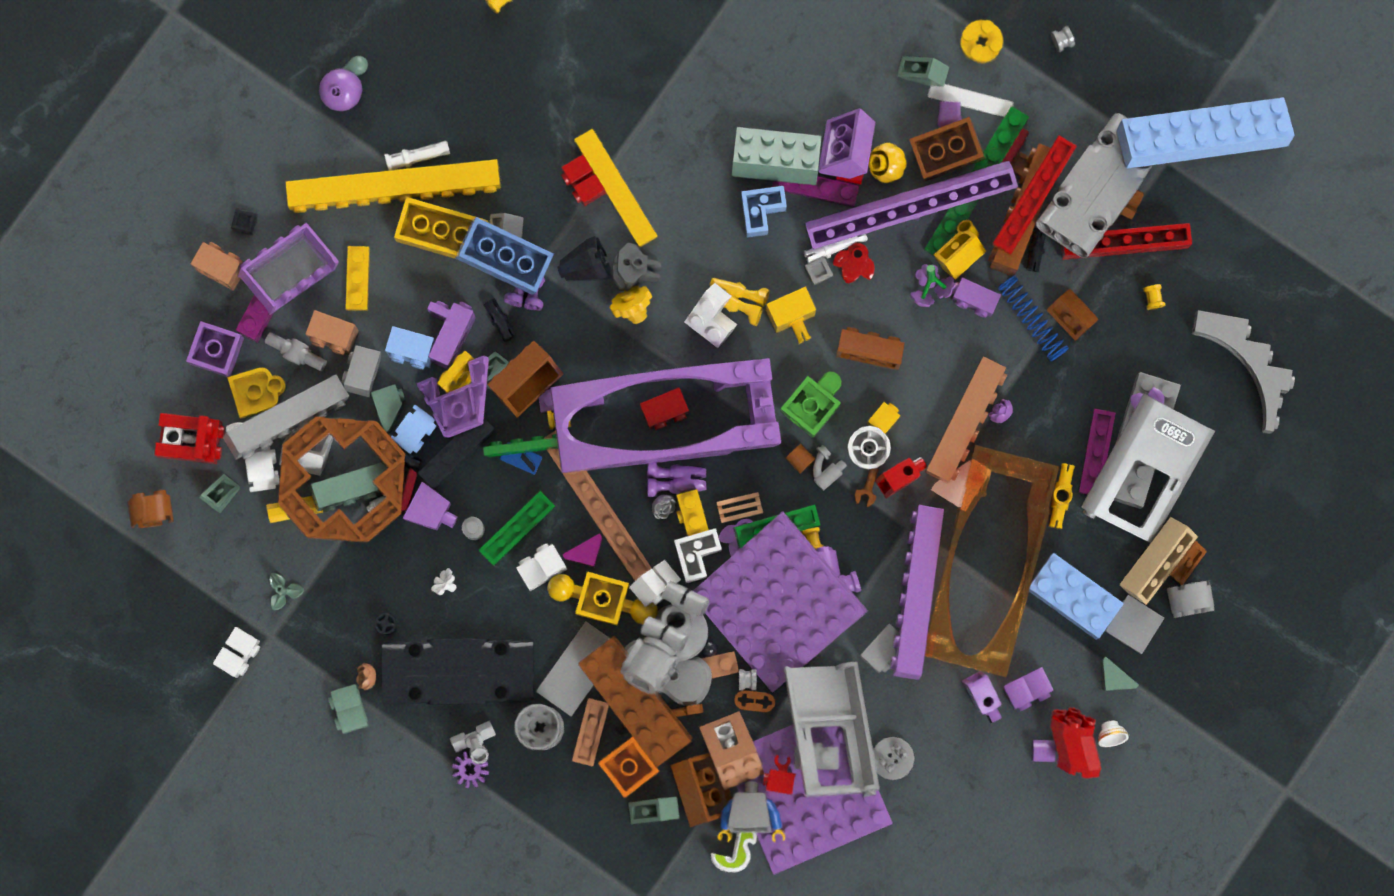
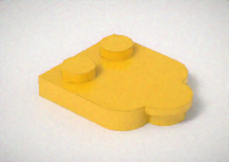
M257 368L227 377L240 419L265 412L276 406L279 401L278 396L282 395L286 388L285 381L280 376H272L266 368Z

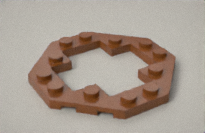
M315 417L283 443L278 506L306 538L368 543L401 515L405 453L377 421ZM329 434L343 450L361 437L387 467L383 473L372 481L384 495L385 499L355 525L340 509L325 522H322L296 492L298 488L311 478V475L298 460Z

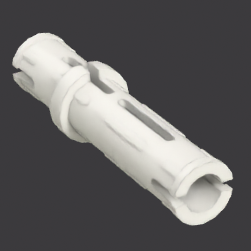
M862 234V236L859 235L816 249L805 250V258L807 257L808 264L822 257L829 258L831 254L846 249L855 243L868 241L867 235Z

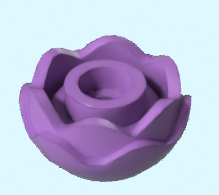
M1002 399L1000 404L994 405L992 412L988 413L991 418L990 420L996 423L1006 421L1013 413L1011 402Z

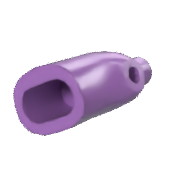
M939 102V127L962 120L961 102Z

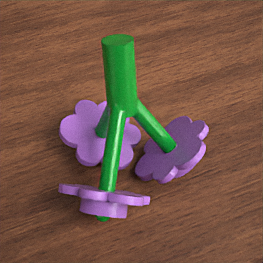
M923 264L921 269L916 271L915 276L919 279V285H925L923 292L919 290L912 292L910 297L914 299L917 305L930 307L931 304H934L932 295L927 293L929 288H933L937 283L938 285L934 290L937 297L940 299L943 297L948 298L956 287L954 278L950 276L939 280L940 276L937 274V266Z

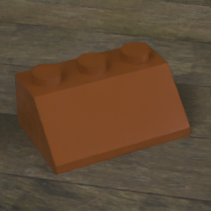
M847 327L846 330L842 329L836 357L899 370L905 343L900 342L901 339L888 336V339L881 338L878 333L867 332V334L859 333L858 329Z
M710 753L672 764L671 768L690 827L721 818V812L728 801L732 799L730 789L724 790Z

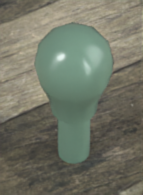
M355 56L343 69L360 75L367 70L368 62L363 56Z

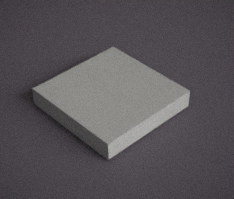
M1127 595L1123 601V606L1110 622L1105 632L1142 654L1164 620V617L1130 595Z

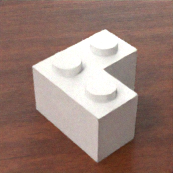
M714 283L706 290L684 321L717 348L727 340L737 326L735 322L721 312L731 298V295Z
M716 529L674 540L686 583L707 578L702 557L722 551Z
M548 544L542 545L536 549L537 554L534 555V558L531 559L528 556L518 562L520 566L517 567V570L530 591L549 581L553 576L567 570L553 544L550 546Z

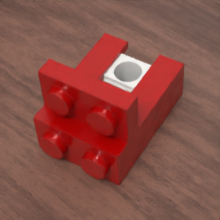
M160 413L158 425L161 426L160 442L156 443L154 455L158 458L217 464V460H221L222 447H219L220 438L223 439L225 435V426H222L223 422L220 420L211 419L208 416L190 417ZM184 431L197 432V437L194 434L184 433ZM172 432H178L179 434L176 442L169 441V435ZM183 443H186V444H187V443H191V444H194V443H195V447L182 446V444H183Z

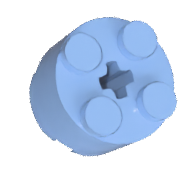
M417 405L412 407L416 411L413 414L409 412L395 430L398 433L396 438L391 436L397 445L410 454L412 451L418 452L424 444L421 441L425 434L429 436L437 426L434 424L435 419Z

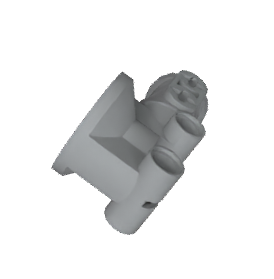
M672 581L668 582L662 594V598L672 604L658 610L656 618L649 616L646 619L641 634L647 637L644 640L641 638L637 640L621 669V674L631 685L650 694H654L656 691L661 692L674 672L678 661H685L699 654L708 639V626L703 614L709 605V599ZM674 620L685 621V624L677 629L668 625V623Z

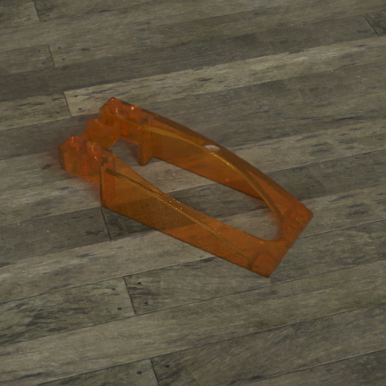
M974 445L931 615L924 656L1007 677L1050 513L1049 504L1059 466ZM992 471L1031 482L1026 500L1028 516L1027 554L1017 593L999 629L982 651L975 655H966L958 649L953 637L949 602L950 576L959 537L975 505L981 497L987 495L986 490Z

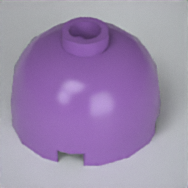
M341 68L332 70L320 82V98L325 106L332 110H349L357 105L361 98V81L355 73Z

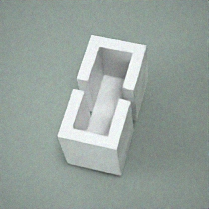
M664 560L641 575L629 588L643 605L647 607L652 602L656 605L663 599L662 594L669 581L678 583L681 579Z
M235 627L225 644L244 654V656L241 658L223 647L213 664L236 678L239 675L243 676L249 667L247 664L248 659L251 656L254 658L260 649V646H258L260 641Z

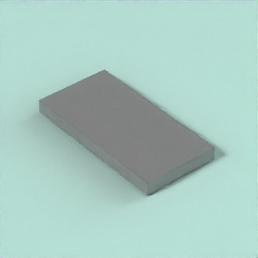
M585 622L536 692L572 716L593 687V683L578 663L610 638L588 622Z

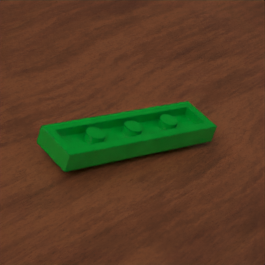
M553 434L550 439H544V436L531 437V441L523 442V439L510 440V444L503 445L501 441L491 442L489 446L483 448L484 456L496 457L558 449L557 435Z
M541 491L538 492L479 551L495 566L555 508V505Z
M815 505L785 513L799 531L820 526ZM778 515L733 527L738 548H742Z

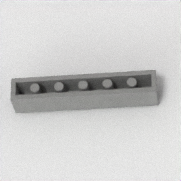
M334 375L232 428L225 433L223 439L236 460L240 457L246 459L255 453L254 450L257 448L265 449L273 444L274 439L278 437L280 440L286 438L293 429L298 428L300 430L313 418L325 417L328 414L327 412L333 408L335 411L341 409L346 405L345 402L349 395L338 376Z

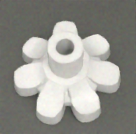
M449 568L440 573V578L435 577L434 584L436 585L432 586L431 590L439 595H442L445 590L454 592L456 589V585L452 583L455 577Z

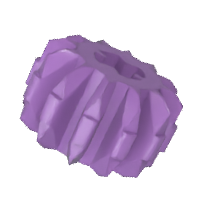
M464 752V761L460 757L456 758L461 763L460 766L452 765V768L459 769V772L454 773L453 777L462 776L458 780V784H462L466 779V788L470 787L471 781L474 787H478L476 779L483 783L485 782V779L480 776L481 773L489 774V771L482 770V767L488 766V762L476 764L471 758L469 759L467 752ZM466 765H475L474 771L476 772L474 775L470 773L468 776L466 774Z

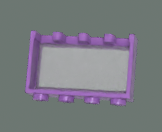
M307 223L301 227L299 225L295 226L289 232L290 235L285 238L281 236L273 243L271 248L262 249L258 252L255 259L252 261L248 259L240 265L241 269L238 277L244 281L270 315L334 271L339 262Z

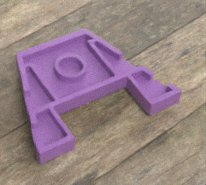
M481 356L469 361L471 383L440 396L437 378L431 377L417 383L419 390L425 396L426 404L430 405L434 413L433 417L444 437L450 438L483 424L488 357Z

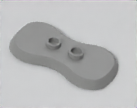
M637 640L630 642L625 647L628 653L631 652ZM696 656L685 661H678L674 672L661 692L684 706L699 704L706 697L711 685L712 673L709 665L703 659Z

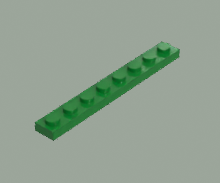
M1011 106L983 152L985 160L977 162L972 172L1002 163L1029 116ZM980 199L949 208L927 244L925 251L934 256L940 248L958 233V224L969 218Z

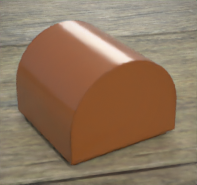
M802 444L798 445L785 458L799 474L815 461V458Z

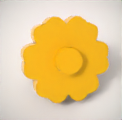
M636 285L629 291L618 293L611 300L612 304L609 308L615 318L622 316V318H627L633 324H638L647 318L646 307L650 304L649 300L652 298V295L646 286L639 287Z

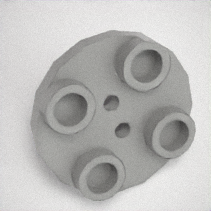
M884 738L873 749L877 774L885 779H901L909 774L913 767L915 759L913 749L901 738Z

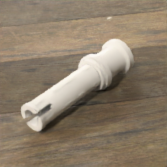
M447 141L411 151L403 149L400 153L384 155L388 170L391 171L402 167L410 168L413 163L450 154Z

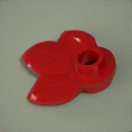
M855 243L848 250L838 252L833 261L834 266L842 267V276L847 284L854 282L860 275L871 280L875 268L874 262L868 257L867 247L862 243ZM860 250L862 252V255L860 257H855L854 251Z

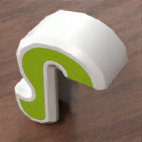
M737 833L732 857L711 853L712 862L717 868L726 872H738L744 869L750 861V851L747 843L755 844L757 833Z

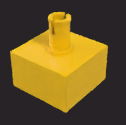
M806 286L766 304V312L776 333L792 327L799 344L804 342L802 334L805 341L811 339L803 321L814 317L816 308Z

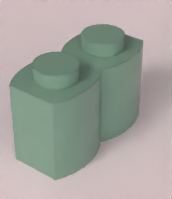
M356 684L331 691L332 697L328 699L331 709H336L338 717L334 719L338 731L342 730L346 734L369 726Z

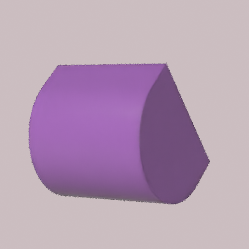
M1032 740V762H1055L1056 748L1054 740Z

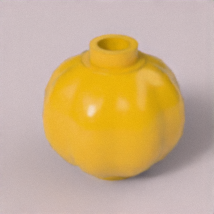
M883 143L872 150L868 165L870 173L874 178L882 183H891L903 176L907 161L901 148L892 143Z

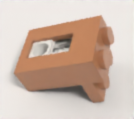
M740 711L700 727L724 790L765 774Z

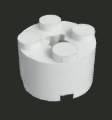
M270 446L265 449L257 448L254 450L255 453L245 460L248 484H253V487H249L250 492L276 489L275 485H279L280 482L278 470H273V464L276 463L275 449L270 450Z

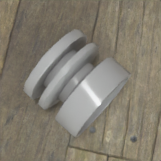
M542 704L530 705L518 714L515 722V733L518 740L524 746L533 750H548L555 747L562 739L564 722L561 715L554 708ZM538 723L546 725L544 733L541 731L537 732Z

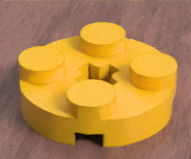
M989 20L974 21L962 33L960 41L961 50L968 59L977 61V63L990 62L997 57L1002 49V33ZM978 37L987 39L985 42L986 46L982 47L981 44H976Z

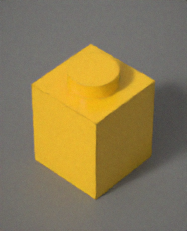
M884 402L868 420L867 425L877 427L886 434L900 418L901 415L898 414L899 409L892 403L887 405Z

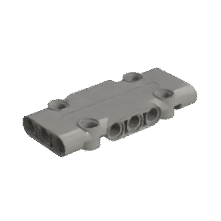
M1118 113L1112 116L1094 143L1089 145L1036 222V226L1040 231L1082 258L1089 256L1109 226L1113 225L1153 166L1126 169L1116 130L1121 120L1128 118ZM1102 141L1107 142L1109 145L1103 144ZM1057 202L1064 204V207L1059 206ZM1093 226L1099 227L1100 230L1094 229Z

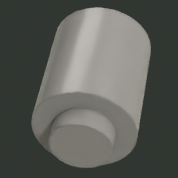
M469 517L462 524V532L468 539L478 540L484 535L485 527L480 519Z

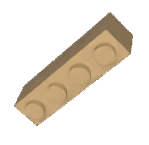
M1170 517L1125 576L1120 586L1129 595L1147 605L1198 536L1188 526Z

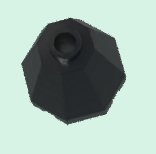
M596 236L588 238L562 258L560 266H558L560 277L565 278L566 281H604L612 278L611 266L609 262L606 263L605 257H607V254L600 239L596 238Z

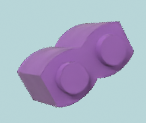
M1042 667L1003 686L1013 709L1019 708L1020 712L1031 707L1030 702L1037 698L1041 702L1051 697L1049 692L1053 691Z

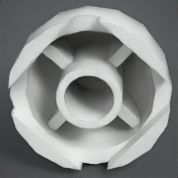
M867 426L861 427L853 433L847 448L853 463L860 468L869 470L878 468L885 463L889 457L891 446L889 438L882 430L877 427Z

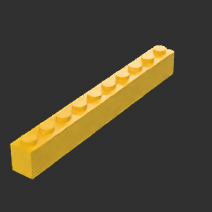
M497 160L286 181L288 207L290 210H294L295 213L306 212L308 208H315L317 211L327 210V206L347 208L349 204L356 203L357 206L370 205V202L378 201V204H388L394 199L405 202L406 197H420L422 200L432 199L433 195L453 197L454 193L462 192L463 195H473L475 191L484 190V193L496 192V189L501 188Z

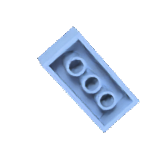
M1054 553L1050 555L1026 589L1094 639L1100 638L1124 604Z

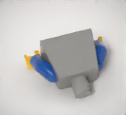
M746 782L745 793H735L734 799L729 800L721 812L720 827L722 831L718 834L719 841L722 840L723 833L728 835V842L732 839L733 833H772V840L776 842L775 835L780 833L784 841L785 832L781 829L780 812L771 799H767L765 793H758V783Z

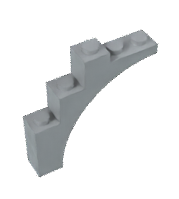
M1198 310L1195 313L1192 334L1220 344L1233 353L1246 367L1256 384L1263 410L1262 432L1271 434L1279 425L1280 417L1277 416V410L1281 408L1283 396L1280 393L1286 394L1290 389H1293L1295 376H1292L1293 370L1267 366L1268 363L1271 364L1273 351H1270L1271 345L1246 340L1251 332V326L1248 325L1249 319Z

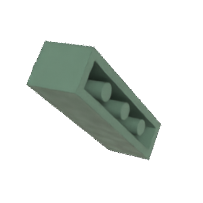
M383 462L311 484L309 489L317 512L323 510V513H328L335 510V506L341 504L347 507L355 504L357 499L364 498V501L377 497L376 494L380 493V491L372 481L387 469L386 465Z

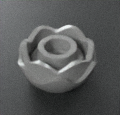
M670 495L658 496L652 503L653 515L657 519H666L669 513L675 511L676 501Z

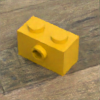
M698 490L678 494L677 500L680 511L676 512L679 523H684L687 536L709 531Z

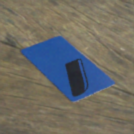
M533 452L504 455L501 456L500 460L535 474L542 456Z

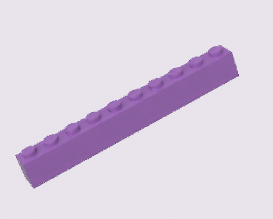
M1009 161L815 219L805 224L812 248L816 249L1014 189L1018 186L1013 167Z

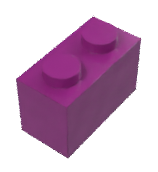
M254 295L236 331L242 336L258 343L274 313L270 315L264 305Z

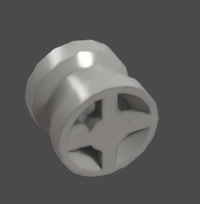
M1068 26L1063 27L1062 31L1051 32L1053 43L1058 52L1063 51L1067 46H1075L1073 35Z
M739 669V690H744L745 688L756 690V669H751L750 671Z

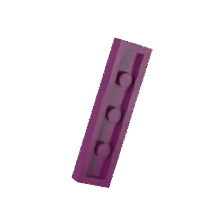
M818 176L816 185L773 181L772 187L784 186V192L853 208L855 207L859 189L858 185Z
M1094 409L1078 493L1088 495L1107 461L1116 414L1114 412Z

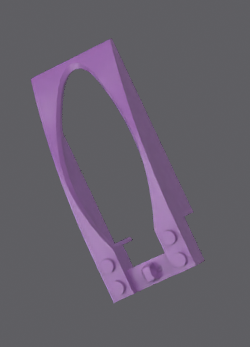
M770 359L654 371L551 387L561 473L728 455L733 451L775 447L781 444L779 423L776 422L770 383L772 380ZM685 378L713 381L716 392H720L724 388L746 386L751 425L736 426L721 435L690 446L656 451L612 449L583 443L571 436L568 430V423L578 410L605 395L638 383Z

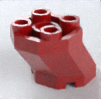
M1070 707L1068 710L1054 709L1051 715V729L1058 752L1057 767L1071 775L1080 772L1083 778L1099 777L1101 761L1093 735L1096 720L1080 714L1081 711L1077 708Z

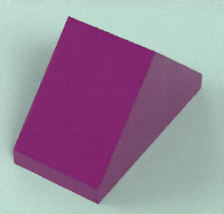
M597 534L562 554L567 561L595 568L602 542L601 534Z

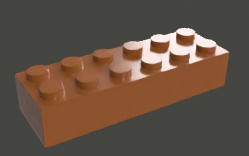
M1040 143L1036 149L1032 147L1026 161L1029 168L1025 167L1018 183L1022 184L1021 188H1016L1011 200L1014 206L1009 207L1003 222L1007 221L1049 152L1050 147ZM1042 205L1011 255L994 246L988 261L992 262L991 269L1009 276L1015 275Z
M614 635L582 659L578 665L650 760L658 767L690 743L693 738L657 691L654 694L646 693L631 685L624 678L623 674H621V669L629 653Z

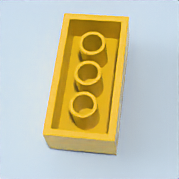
M406 197L394 238L399 243L456 258L471 222L476 217Z

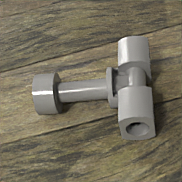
M490 720L476 726L477 730L467 735L462 732L451 737L450 740L456 753L470 748L471 760L476 764L484 763L488 759V752L485 746L482 745L483 741L496 735Z

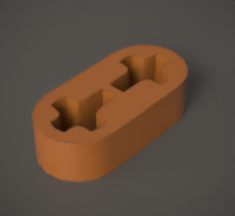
M743 690L738 692L734 699L736 707L741 710L769 712L775 706L774 697L765 692ZM746 694L747 698L754 699V702L741 706L738 698ZM764 696H767L768 700L772 701V704L768 705L767 709H764L762 704H756V700H763Z

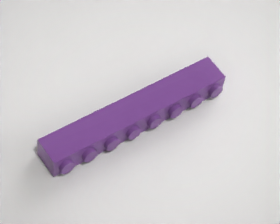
M918 505L916 510L911 513L910 523L913 524V532L909 531L907 544H911L910 552H906L905 565H908L907 573H903L902 585L905 586L904 594L901 593L899 599V606H902L901 615L898 614L896 627H899V634L894 637L893 648H896V655L892 656L890 669H894L893 676L919 680L922 676L944 509Z

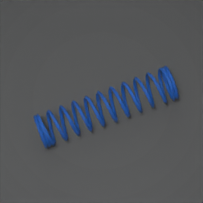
M1014 275L1007 279L1005 282H1003L1001 285H999L997 289H999V291L1005 289L1002 293V296H1006L1014 292L1007 299V303L1019 299L1012 306L1013 310L1024 306L1017 313V316H1022L1030 312L1022 320V323H1027L1033 320L1027 327V330H1032L1038 327L1033 332L1032 337H1036L1044 333L1038 339L1037 344H1041L1049 340L1043 346L1042 351L1054 347L1047 355V358H1049L1048 360L1053 361L1060 355H1062L1064 352H1066L1069 349V347L1064 346L1056 353L1050 355L1059 345L1063 343V340H1060L1057 343L1045 348L1053 339H1055L1058 336V333H1056L1046 338L1045 340L1040 341L1047 333H1049L1053 329V326L1035 335V333L1048 322V319L1030 328V326L1035 321H1037L1043 315V313H1039L1038 315L1030 318L1029 320H1026V318L1038 308V306H1035L1029 309L1028 311L1020 314L1033 301V299H1030L1025 303L1015 307L1028 294V292H1025L1024 294L1010 300L1023 287V285L1004 294L1016 281H1018V278L1016 277V275Z

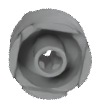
M1210 581L1167 588L1173 618L1214 611Z

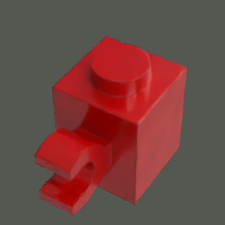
M776 755L774 763L778 770L770 769L769 773H765L763 785L766 786V791L792 795L796 774L787 772L791 758L787 757V762L780 764L778 762L779 755Z

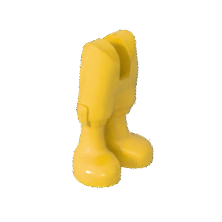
M712 278L710 286L715 283L731 295L724 308L729 312H737L738 310L744 312L749 317V323L757 326L762 315V307L760 306H765L770 289L761 288L757 291L747 290L740 282L733 283ZM739 298L749 299L760 306L742 302Z

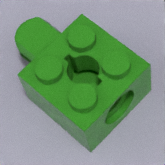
M827 372L818 383L807 376L782 406L780 412L810 437L814 438L841 404V402L833 397L841 387L842 381L840 376L835 372Z

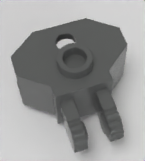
M627 243L613 259L612 279L618 288L624 291H629L636 283H641L642 281L657 282L660 281L661 275L649 272L647 269H661V263L647 259L648 256L643 255L636 244Z

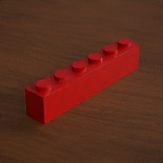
M1190 223L1106 231L1087 258L1187 249L1192 245ZM1061 245L1062 260L1082 258Z

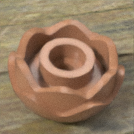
M362 663L357 668L359 675L356 678V682L359 684L358 688L367 690L375 684L376 671L370 664Z

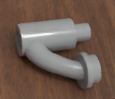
M822 445L816 448L818 454L813 466V477L815 483L824 491L843 474L841 471L847 465L840 460L836 465L832 463L822 472L823 459L828 460V457L831 455L827 448Z

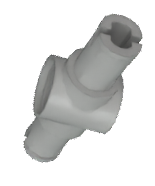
M272 332L265 339L266 344L281 351L280 353L283 355V358L296 365L307 364L322 372L327 364V360L311 353V350L308 349L309 346L297 339L286 340Z

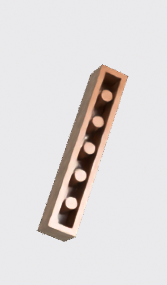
M983 356L925 473L947 484L951 479L956 480L960 472L957 466L960 460L965 461L970 451L966 448L969 442L974 443L979 433L976 428L979 422L984 423L988 412L985 410L988 404L993 405L998 395L995 390L998 385H1003L1007 374L1004 373L1006 367Z

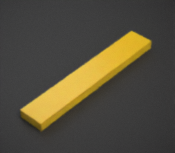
M591 129L574 139L592 167L594 174L597 175L605 188L606 194L639 248L657 238V234L594 130Z

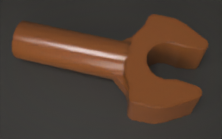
M879 469L869 470L864 488L861 490L857 489L855 492L856 504L859 503L862 495H867L869 498L867 507H870L875 502L876 495L873 494L872 488Z
M702 704L671 709L677 717L703 713Z

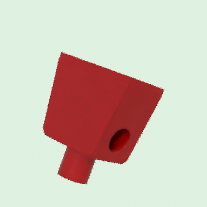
M921 457L914 461L908 458L882 473L875 482L887 499L916 481L921 476L920 472L927 468L926 463Z

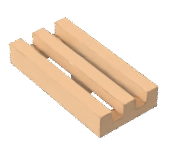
M758 492L717 502L721 523L763 514ZM753 498L756 500V502L722 509L724 505ZM757 506L758 509L755 511L746 512L730 517H724L725 513L734 512L750 507Z

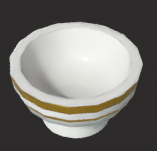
M1108 721L1101 725L1102 730L1098 736V743L1102 747L1117 746L1127 741L1129 735L1122 726H1119L1117 721Z

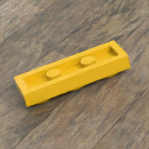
M348 246L346 310L368 311L370 247Z

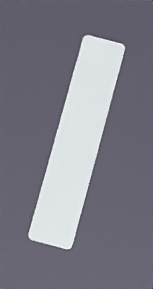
M944 84V87L931 86L928 94L930 98L945 102H961V106L1005 117L1010 107L1013 106L1011 101Z

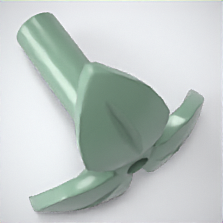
M277 573L270 574V585L277 592V594L271 597L270 605L272 610L281 609L286 604L285 595L295 599L304 592L303 587L296 583H292L285 588L284 577Z

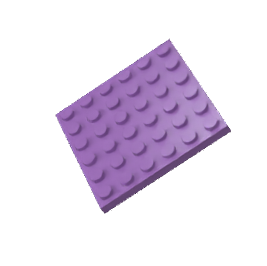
M784 512L779 514L693 590L709 599V605L705 614L750 667L756 669V674L772 693L786 682L784 667L802 668L867 612L866 608Z
M793 725L753 741L764 773H769L770 769L778 770L774 763V758L776 755H779L778 762L780 764H785L787 757L791 758L787 772L796 774L792 795L766 791V786L763 785L764 774L746 781L758 783V793H765L767 799H771L780 812L781 829L785 832L784 841L780 833L775 835L776 842L772 840V833H757L773 875L893 824L879 790L876 791V795L863 797V793L805 797L801 769H794V747H797ZM840 726L811 728L812 743H823V747H838V769H817L819 784L821 786L851 785L852 778L843 728ZM746 782L736 785L739 793H745Z

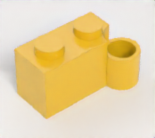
M970 220L960 222L957 226L958 233L934 254L943 270L955 280L986 252L978 239L979 232Z

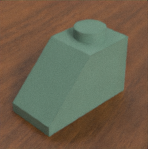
M902 57L897 77L927 86L944 87L949 66L934 58Z
M395 384L371 392L382 427L388 434L391 433L404 407L402 401L406 400L402 388L398 389Z
M677 797L629 803L631 824L679 818Z

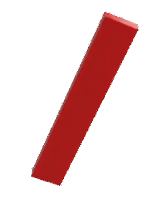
M1058 135L992 245L1009 255L1012 254L1077 146Z

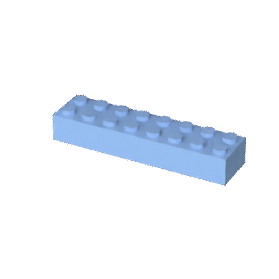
M1284 97L1122 119L1116 130L1126 169L1287 147L1295 136Z

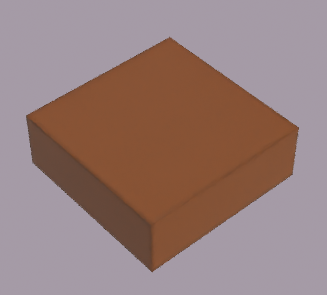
M1020 151L1011 163L1014 174L1021 177L1025 167L1029 168V165L1026 164L1028 156Z

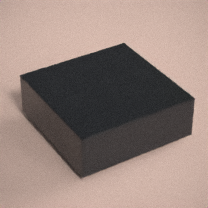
M236 208L231 229L252 235L258 214Z

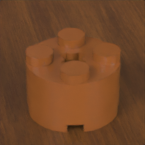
M166 490L155 491L150 496H145V493L133 494L132 498L127 501L131 528H135L136 524H138L139 528H148L163 525V520L168 519V523L174 521L170 495L166 493Z

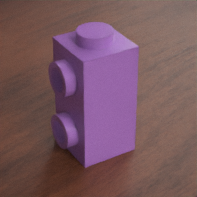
M964 278L961 279L960 283L955 282L956 287L952 290V294H954L952 300L956 302L955 305L963 309L969 307L975 310V314L983 318L992 316L1001 294Z

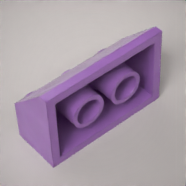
M861 108L827 120L818 168L820 173L849 179L867 173L875 121Z

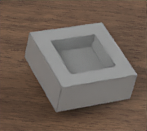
M825 257L805 265L813 285L833 277Z

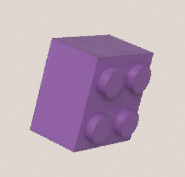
M200 321L186 362L192 366L230 377L244 337L241 334Z

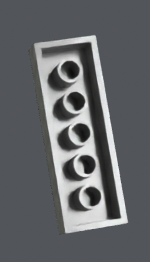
M1139 372L1136 375L1130 397L1137 393L1148 395L1149 391L1154 387L1163 393L1165 397L1164 405L1174 409L1181 385ZM1130 398L1116 443L1135 410ZM1140 460L1135 461L1113 501L1141 509L1144 506L1155 468Z

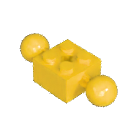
M587 572L583 587L575 585L573 580L565 574H557L548 582V593L554 600L566 601L571 597L579 599L576 615L618 626L623 611L630 613L635 622L644 624L649 616L656 618L658 613L657 605L653 602L645 607L639 598L635 601L625 599L629 583ZM602 594H606L608 602H604L601 605L599 600H597V596L601 597Z

